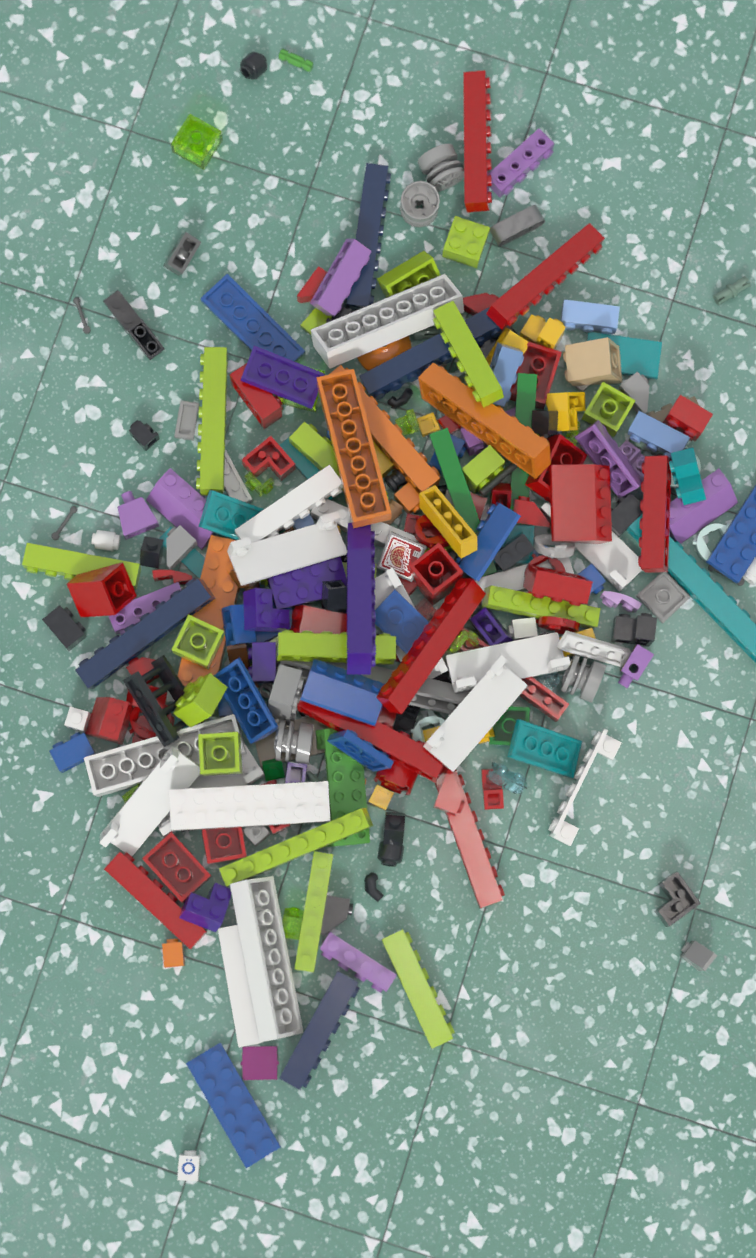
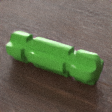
M281 49L279 52V59L287 60V63L296 67H303L305 71L310 72L312 70L313 61L304 60V57L292 52L288 53L289 51L286 49Z

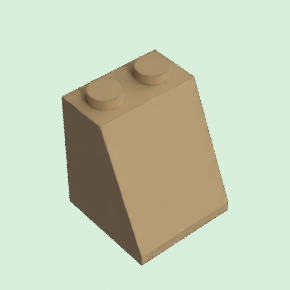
M610 338L565 345V352H563V358L567 365L565 378L570 384L582 386L600 385L602 382L607 384L622 383L620 348Z

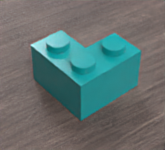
M694 448L671 453L672 461H669L674 484L679 485V487L675 488L678 499L682 498L684 505L706 500Z

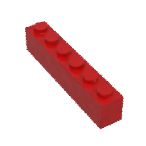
M667 455L645 456V462L642 463L644 481L641 482L643 500L640 502L641 511H643V518L640 519L642 537L639 538L641 556L638 558V564L645 573L668 572L671 469L669 461L672 460Z
M119 852L104 870L192 950L207 933L205 928L180 919L183 906L180 907L176 903L178 899L171 892L166 894L162 890L164 886L157 879L152 881L147 876L149 872L140 865L138 868L133 863L135 859L129 853L123 854Z

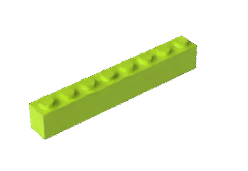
M204 347V354L200 355V364L204 365L203 371H200V383H203V389H199V400H202V406H199V418H202V424H198V436H201V442L197 444V452L201 453V460H197V471H200V478H196V489H200L201 496H208L209 490L224 494L227 347Z
M361 808L221 867L219 870L226 887H228L232 883L247 880L373 827V823L367 808Z

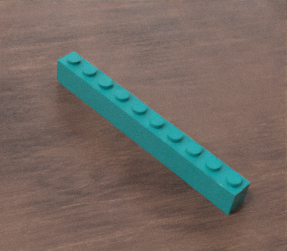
M643 514L626 530L638 543L639 538L642 537L640 519L643 518ZM669 533L667 573L756 663V623L750 619V614L744 609L741 610L736 605L737 601L732 596H727L721 584L714 582L710 578L709 572L704 568L701 569L696 564V559L690 554L687 555L683 551V546L678 541H674Z

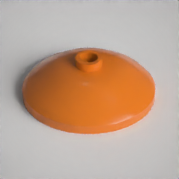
M406 336L387 344L385 347H380L361 355L357 359L363 368L369 371L411 349L410 338Z

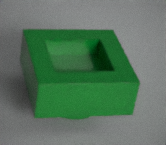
M276 758L262 761L266 781L285 778L282 761H276Z

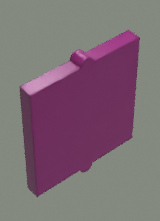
M277 1046L242 1047V1062L240 1063L242 1065V1080H277V1065L279 1064V1061H277Z

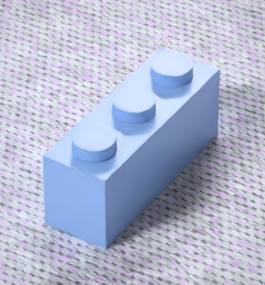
M564 299L560 321L564 324L566 330L582 329L583 332L587 333L598 331L602 334L611 335L612 333L615 334L618 327L620 306Z

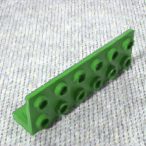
M332 728L315 730L317 750L325 749L331 821L358 809L367 808L364 766L327 741L330 734L337 733L338 731ZM369 828L325 847L370 843Z

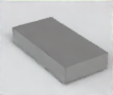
M180 401L175 438L194 441L199 403Z

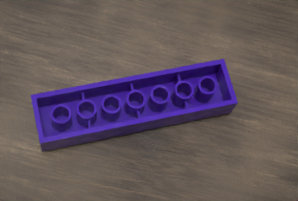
M348 523L347 674L371 675V667H375V531H371V524L353 529L352 523Z

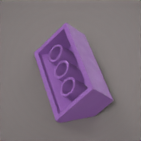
M599 420L575 436L594 464L610 466V487L618 498L630 493L641 485L642 479L639 473L634 470L628 458L622 453L616 441L611 438L606 427Z
M169 468L157 481L146 501L176 528L181 525L197 541V546L203 550L209 543L210 536L217 535V533L198 527L206 499Z
M719 468L702 480L706 500L684 505L682 498H676L670 503L669 533L674 541L682 544L738 504L730 482Z

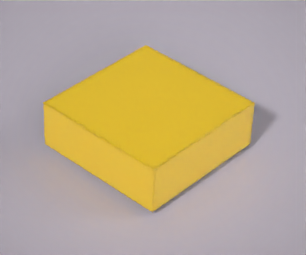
M433 412L416 419L422 437L440 430Z
M376 785L368 802L386 811L394 792Z

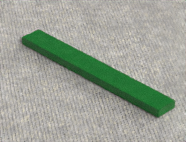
M518 373L515 417L525 427L529 426L532 429V410H535L537 374ZM519 467L511 473L512 493L510 510H512L514 499H518L519 496L529 497L530 488L525 485L529 474Z
M444 428L430 433L429 436L453 506L476 534L478 532L476 528L480 521L449 430ZM493 560L482 577L497 573Z

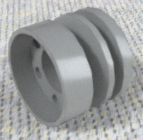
M451 144L436 146L425 152L418 160L422 173L427 175L426 181L433 185L438 192L456 185L464 178V168H462L460 161H456L458 155Z
M424 181L412 182L406 186L402 192L400 202L401 216L406 223L420 228L428 226L435 220L440 203L439 193L436 188ZM416 204H417L418 206H420V205L422 204V205H423V208H422V209H421V208L416 209Z
M575 654L570 661V666L564 672L561 691L566 692L568 686L571 685L570 695H573L577 688L581 689L580 698L592 703L604 675L606 665L594 661L590 668L586 667L587 658L584 657L580 665L578 664L580 655Z
M281 720L276 730L274 743L276 761H281L283 752L286 753L285 762H289L291 754H295L296 763L309 765L314 724L301 722L299 730L296 731L294 730V721H290L288 730L285 729L286 720Z

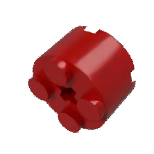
M394 761L391 768L377 771L374 781L377 783L380 780L381 786L392 792L401 794V791H405V795H410L418 774Z

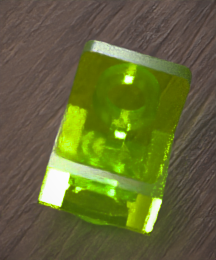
M250 471L244 476L246 487L251 492L255 490L260 497L263 494L267 495L274 488V480L271 477L262 484Z
M464 629L451 643L449 651L453 654L457 653L466 640L476 647L480 642L477 639L478 636L471 630L467 632Z

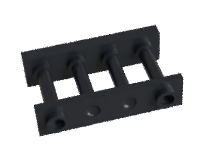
M163 655L151 663L154 668L141 676L140 672L137 671L122 681L163 747H166L180 738L177 732L186 727L187 724L181 720L172 726L167 718V715L176 709L177 706L175 704L185 694L183 684L169 661ZM159 675L164 685L151 692L146 682ZM169 691L174 702L162 709L156 699Z

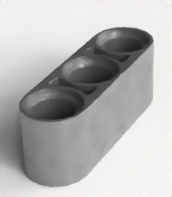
M532 205L496 223L490 228V232L497 245L503 246L537 229L545 223V220L537 206Z

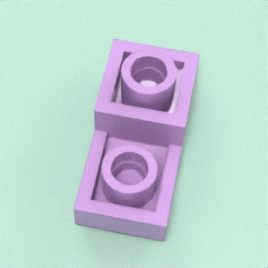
M626 440L619 449L628 458L634 470L639 473L640 478L644 480L642 463L645 462V456L641 454L640 449Z
M604 591L600 596L602 603L606 606L616 608L621 603L623 604L622 607L628 612L633 611L636 613L642 605L639 601L617 592Z

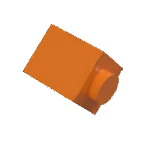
M409 482L394 494V499L404 507L403 509L406 513L411 514L413 512L415 514L420 510L419 493Z
M178 938L167 939V943L162 944L164 968L185 966L183 942H178Z

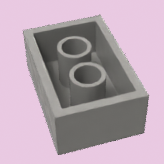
M279 665L268 703V709L276 723L280 724L281 720H286V725L289 726L291 720L295 721L298 711L297 705L301 699L305 678H302V670Z

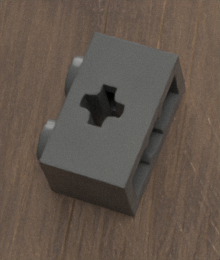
M184 232L181 234L163 266L178 276L182 275L200 246L201 241Z

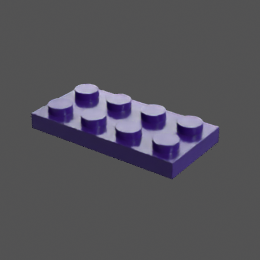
M254 346L240 381L312 409L318 394L316 377L324 376L325 374Z
M341 556L267 578L269 588L272 589L275 609H286L322 600V581L342 580L347 587V577Z

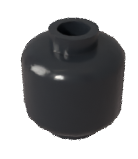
M251 52L241 60L240 71L247 79H258L267 70V60L263 54Z
M381 841L377 855L378 860L381 861L382 865L396 867L397 864L402 862L404 845H383V841Z

